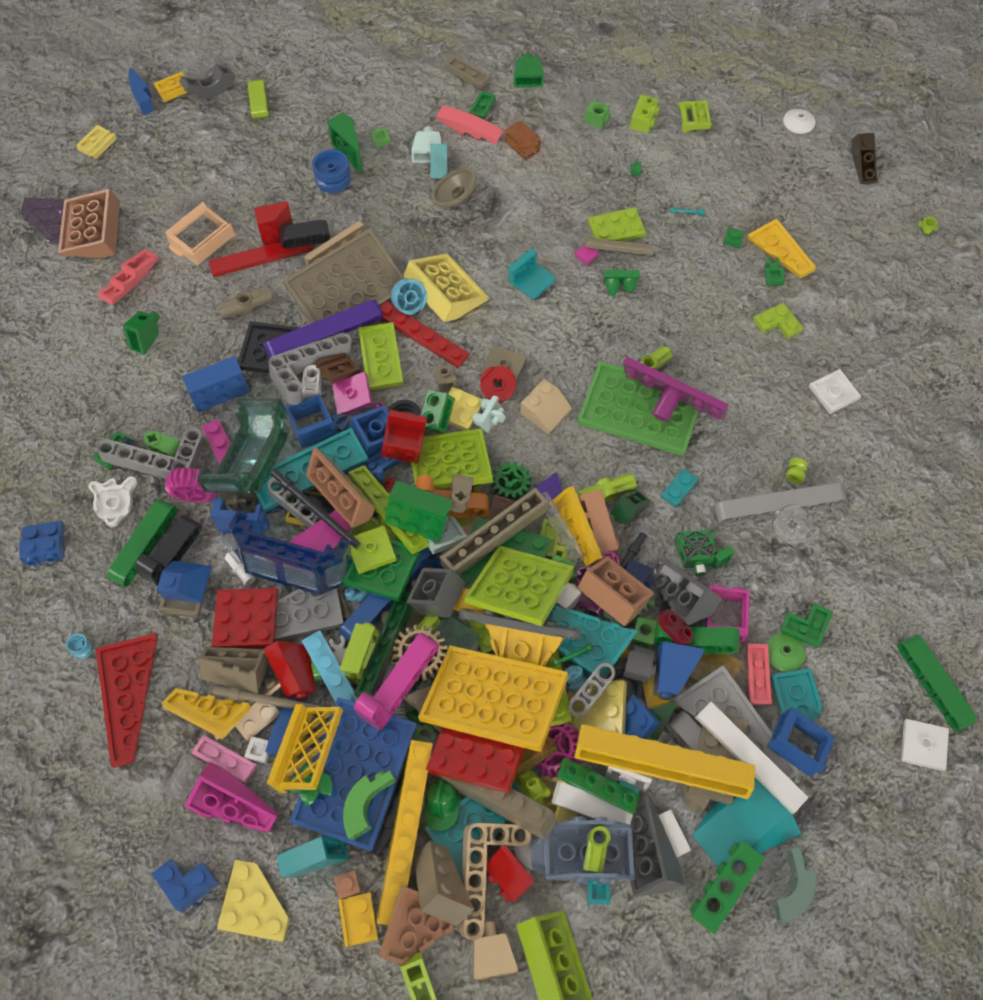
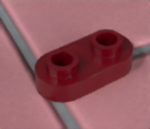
M668 609L658 615L660 628L676 644L686 645L692 642V630L674 611Z

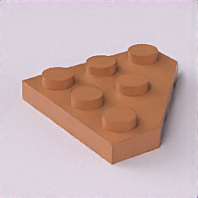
M401 886L379 958L403 965L409 961V957L417 952H422L435 943L434 940L451 932L454 925L422 912L418 891Z

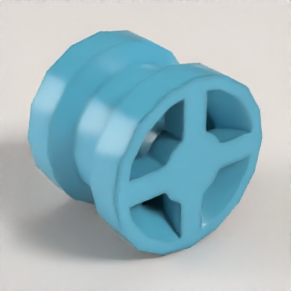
M574 665L564 670L568 672L569 676L566 683L568 690L571 692L579 691L587 681L583 676L582 668Z

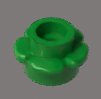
M635 161L634 164H631V174H634V177L641 176V162Z

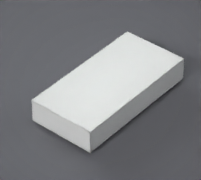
M671 809L660 814L659 818L676 857L678 858L690 852L691 849Z

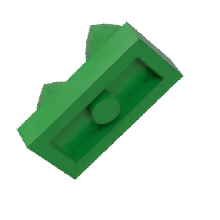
M605 270L603 274V281H605L606 288L611 296L617 293L620 281L623 282L624 288L631 293L636 288L640 278V270Z

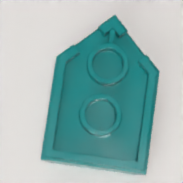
M811 668L771 675L781 713L793 707L815 722L823 706Z

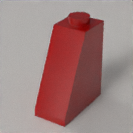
M276 641L264 648V653L287 698H296V701H303L308 699L309 695L316 692L311 657L304 645Z

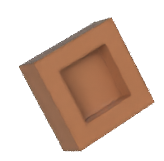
M355 870L333 877L339 899H346L361 894Z

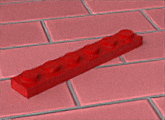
M385 301L380 306L384 315L381 319L385 323L393 322L396 330L449 364L451 363L457 369L468 359L469 353L410 315L400 312L391 303Z

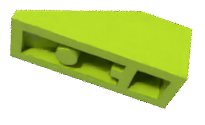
M417 952L409 957V961L400 965L411 1000H437L422 953Z

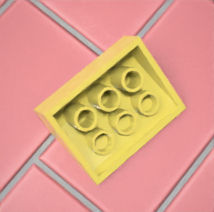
M448 254L410 260L403 275L404 278L415 279L424 285L423 287L427 291L426 303L444 322L460 318L489 299L485 292Z

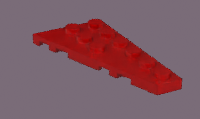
M157 633L95 648L110 763L113 768L135 763L158 641Z

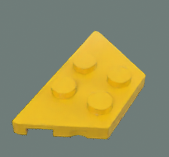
M485 624L486 629L488 628L492 640L490 643L495 651V656L545 667L564 640V637L560 636L555 637Z

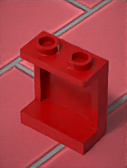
M389 410L381 457L418 464L427 417Z

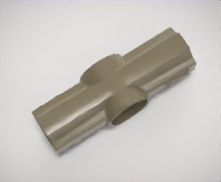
M266 286L252 292L241 291L236 295V298L217 305L223 319L239 313L250 314L254 311L255 307L271 302L273 298L269 288Z

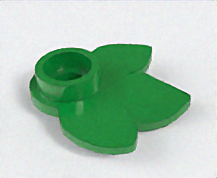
M308 762L302 766L300 773L309 767ZM322 771L316 790L289 789L290 793L299 792L303 803L310 806L316 800L319 793L332 795L333 785L330 776ZM294 775V776L292 777L291 781H292L293 779H295V778L297 777V775ZM307 776L304 779L305 783H310L312 776Z

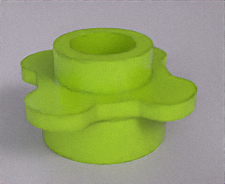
M926 217L918 223V226L922 227L925 234H930L931 231L939 229L937 220L933 217Z

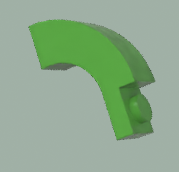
M391 771L378 773L374 776V781H371L365 775L349 792L344 805L343 822L346 834L350 840H355L372 829L367 817L368 806L376 794L397 782Z

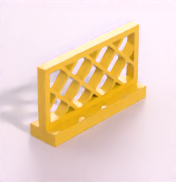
M303 704L295 705L267 780L271 787L279 793H286L287 789H317L343 709L341 707L306 708ZM314 714H317L318 718L311 723ZM334 714L333 719L326 724L325 719ZM322 723L323 727L314 733L313 729ZM310 732L311 737L305 741L306 735ZM327 732L326 739L319 743L318 739ZM315 742L316 747L307 753L306 749ZM303 752L304 757L298 761L300 753ZM320 752L319 759L312 763L311 758ZM308 762L309 767L300 773L299 768ZM313 772L311 782L305 783L304 779ZM293 773H296L297 777L290 782Z

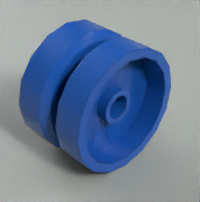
M329 149L318 153L313 158L314 177L316 185L320 190L326 193H337L349 186L351 182L349 162L343 152Z

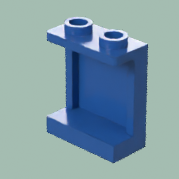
M215 498L210 516L219 532L257 537L265 536V532L270 527V520L267 518L262 504H257L255 513L229 511L223 499Z

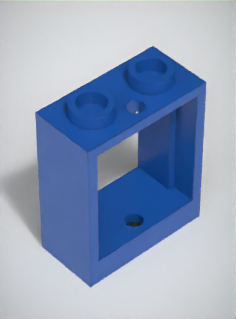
M320 394L304 399L297 405L285 407L302 448L337 434L334 423ZM321 411L325 420L299 429L296 420Z
M791 707L780 715L767 747L810 777L824 770L826 757L833 749L831 744L834 736ZM793 726L819 744L814 759L787 741Z

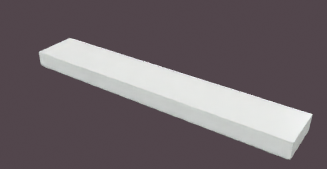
M712 702L695 717L738 761H745L755 765V778L791 814H794L809 798Z

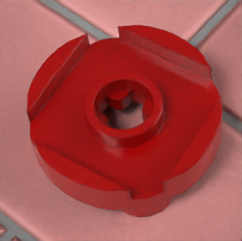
M505 366L489 367L483 372L480 379L481 391L489 400L493 396H497L499 398L498 402L503 403L510 399L516 391L517 382L515 375ZM502 380V387L495 388L494 381L499 382Z

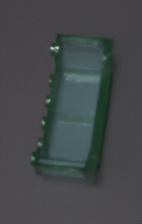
M281 398L240 400L235 408V416L241 426L214 474L210 469H202L197 477L204 492L261 493L287 440V432L283 431V420L287 419V411Z

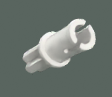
M234 551L228 552L225 560L233 569L232 572L238 575L245 586L251 585L256 578L247 569V564L242 562Z

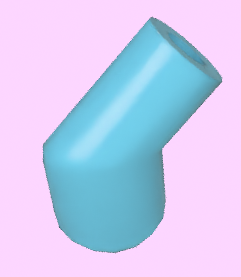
M351 587L345 590L346 599L350 602H363L370 594L354 590Z

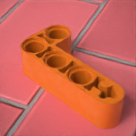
M422 475L417 478L415 487L450 499V490L434 489V479L431 476ZM471 492L466 510L463 513H454L451 510L450 517L475 519L478 516L487 518L490 515L489 497L486 494Z

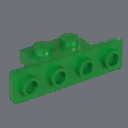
M567 758L562 759L557 775L559 779L630 814L636 812L639 799L638 793Z

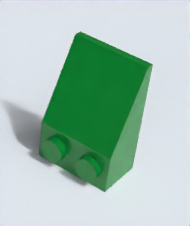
M342 112L327 121L331 145L336 150L343 152L347 156L348 162L361 174L363 169L354 128L355 124L351 117Z

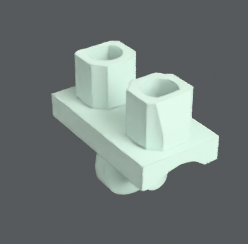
M493 396L491 400L483 399L480 406L482 411H484L483 414L475 413L472 418L474 424L480 426L484 433H488L492 425H496L497 422L503 423L506 419L503 414L504 409L499 404L497 396Z

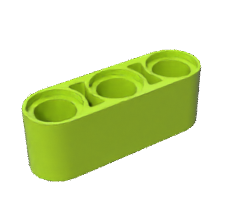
M264 80L247 81L252 118L269 117Z

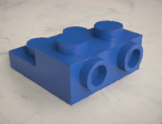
M62 521L22 527V541H19V559L25 565L33 566L40 562H55L58 559L65 558L64 523Z

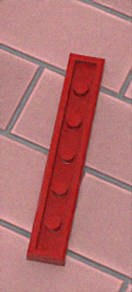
M281 242L209 260V265L214 278L311 252L313 249L312 245L286 249L282 247Z

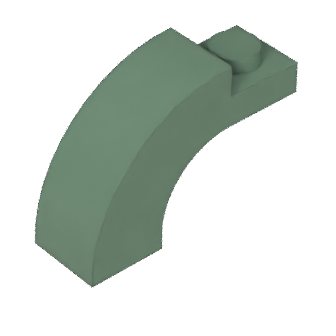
M800 848L790 849L786 852L792 873L793 885L787 897L772 902L778 926L800 917L808 909L815 895V869H805L807 867V860L804 853H801Z

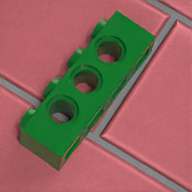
M740 841L739 844L735 842L728 851L731 855L726 863L722 861L715 871L718 873L715 880H709L702 890L705 892L701 900L697 898L690 907L692 911L690 916L713 934L716 933L765 860L764 856L744 841ZM741 860L744 863L745 868L742 873L737 874L732 868L734 861ZM729 879L731 881L732 888L729 892H723L720 889L721 880ZM710 898H716L719 901V908L716 911H710L707 908V901Z

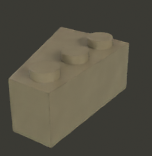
M204 647L199 657L201 679L258 694L267 672L264 649Z
M429 841L414 857L421 911L458 926L474 910L448 848Z

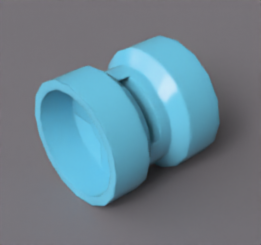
M73 634L66 642L67 649L78 659H86L93 652L92 643L82 634Z

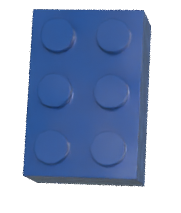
M235 356L182 376L198 412L206 411L213 406L224 404L231 399L242 397L249 393Z

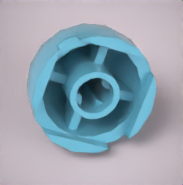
M404 278L399 280L391 291L392 304L400 312L413 315L418 310L424 308L427 302V291L421 282L415 279Z

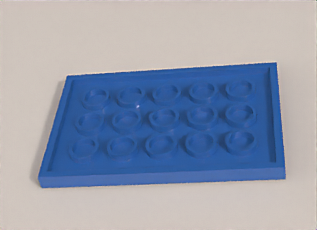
M338 697L334 707H341L343 713L323 768V773L329 775L332 780V795L319 793L316 800L310 806L305 805L299 796L290 823L373 852L405 763L410 741L414 738L418 724L392 715L384 728L379 731L360 718L354 710V702ZM331 714L329 721L333 719L334 714ZM327 732L323 734L321 742L326 739ZM320 752L315 755L313 761L319 759ZM391 771L397 782L376 794L368 806L367 817L372 829L357 839L350 840L346 834L343 822L344 805L349 792L365 775L371 781H374V776L378 773Z

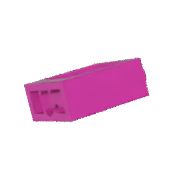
M722 585L709 586L708 588L721 596L722 600L741 602L740 627L735 628L740 630V642L744 643L748 637L750 591L744 590L741 587L724 588ZM712 615L704 620V627H732L711 624Z

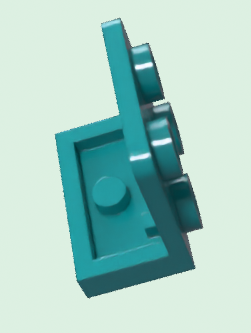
M533 248L528 252H524L516 262L510 264L508 267V282L529 298L536 299L555 282V276L536 263L537 251Z

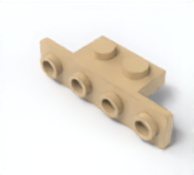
M278 679L268 682L264 686L265 690L260 694L272 695L281 687ZM248 701L251 709L235 726L247 741L280 714L274 705Z

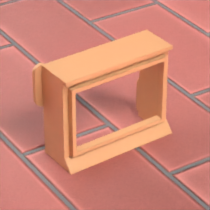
M204 202L165 232L170 243L169 249L178 256L184 255L197 266L229 239L236 236L231 223L229 224L210 210ZM204 214L205 217L219 228L191 249L176 236Z

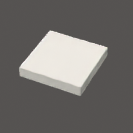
M841 369L809 385L811 391L829 414L861 398L859 392Z

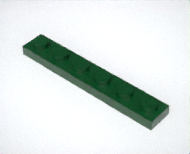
M404 591L400 601H394L354 693L357 698L364 692L372 697L378 692L395 652L393 647L398 645L395 643V640H400L399 633H403L413 609L406 603L412 591Z

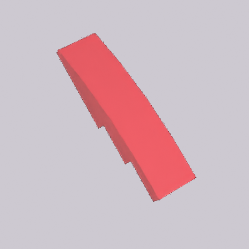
M442 105L436 116L437 120L458 133L464 135L466 132L478 140L483 137L494 145L503 132L502 129L486 120Z
M144 249L121 265L122 271L110 278V285L98 292L99 298L114 305L142 280L159 259V256Z

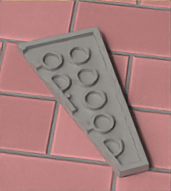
M333 570L319 580H313L310 585L297 589L278 600L275 642L313 634L319 630L326 631L339 628L344 624Z
M724 665L671 700L677 701V705L694 719L712 702L723 714L748 720L746 736L790 780L800 773L795 766L767 747L772 736L771 731Z

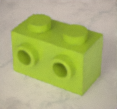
M640 94L631 118L630 129L649 133L650 128L655 125V116H658L660 106H658L659 99Z

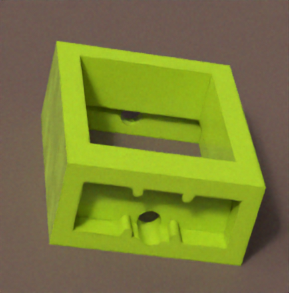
M370 623L355 624L340 666L341 672L352 684H359L380 636L375 626Z

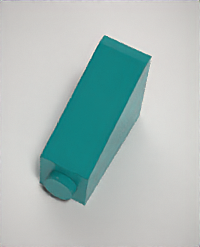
M319 837L277 855L278 869L282 878L298 877L350 860L346 843L332 837Z

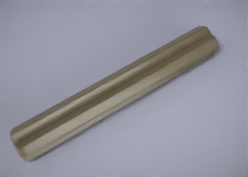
M589 237L585 241V247L643 255H651L653 250L652 245Z

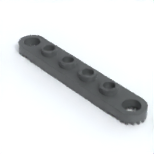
M461 608L459 610V618L463 620H476L479 623L555 637L560 636L568 639L571 637L573 640H579L581 637L580 629L557 625V621L545 620L544 624L539 626L486 609L484 611Z

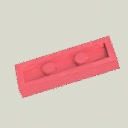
M747 643L746 658L749 702L752 706H771L768 644Z

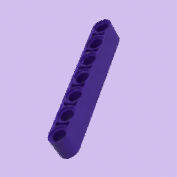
M373 299L271 339L264 343L263 346L270 359L275 355L339 333H349L358 329V327H364L382 319L384 315L377 301Z

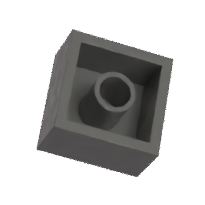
M423 568L406 603L420 615L450 618L466 582L452 569Z

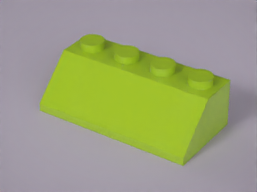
M564 910L536 916L516 925L539 1000H593Z

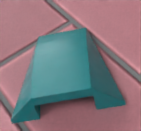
M755 778L754 789L749 799L733 796L731 805L716 801L696 828L692 837L718 867L722 861L726 863L731 855L728 851L735 842L739 844L740 841H744L758 853H762L801 835V832L793 815ZM736 860L733 862L732 866L739 864L742 861Z

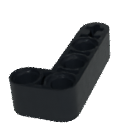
M186 515L180 517L151 557L143 554L138 558L135 570L142 578L158 586L162 571L172 561L180 562L199 536L202 524Z

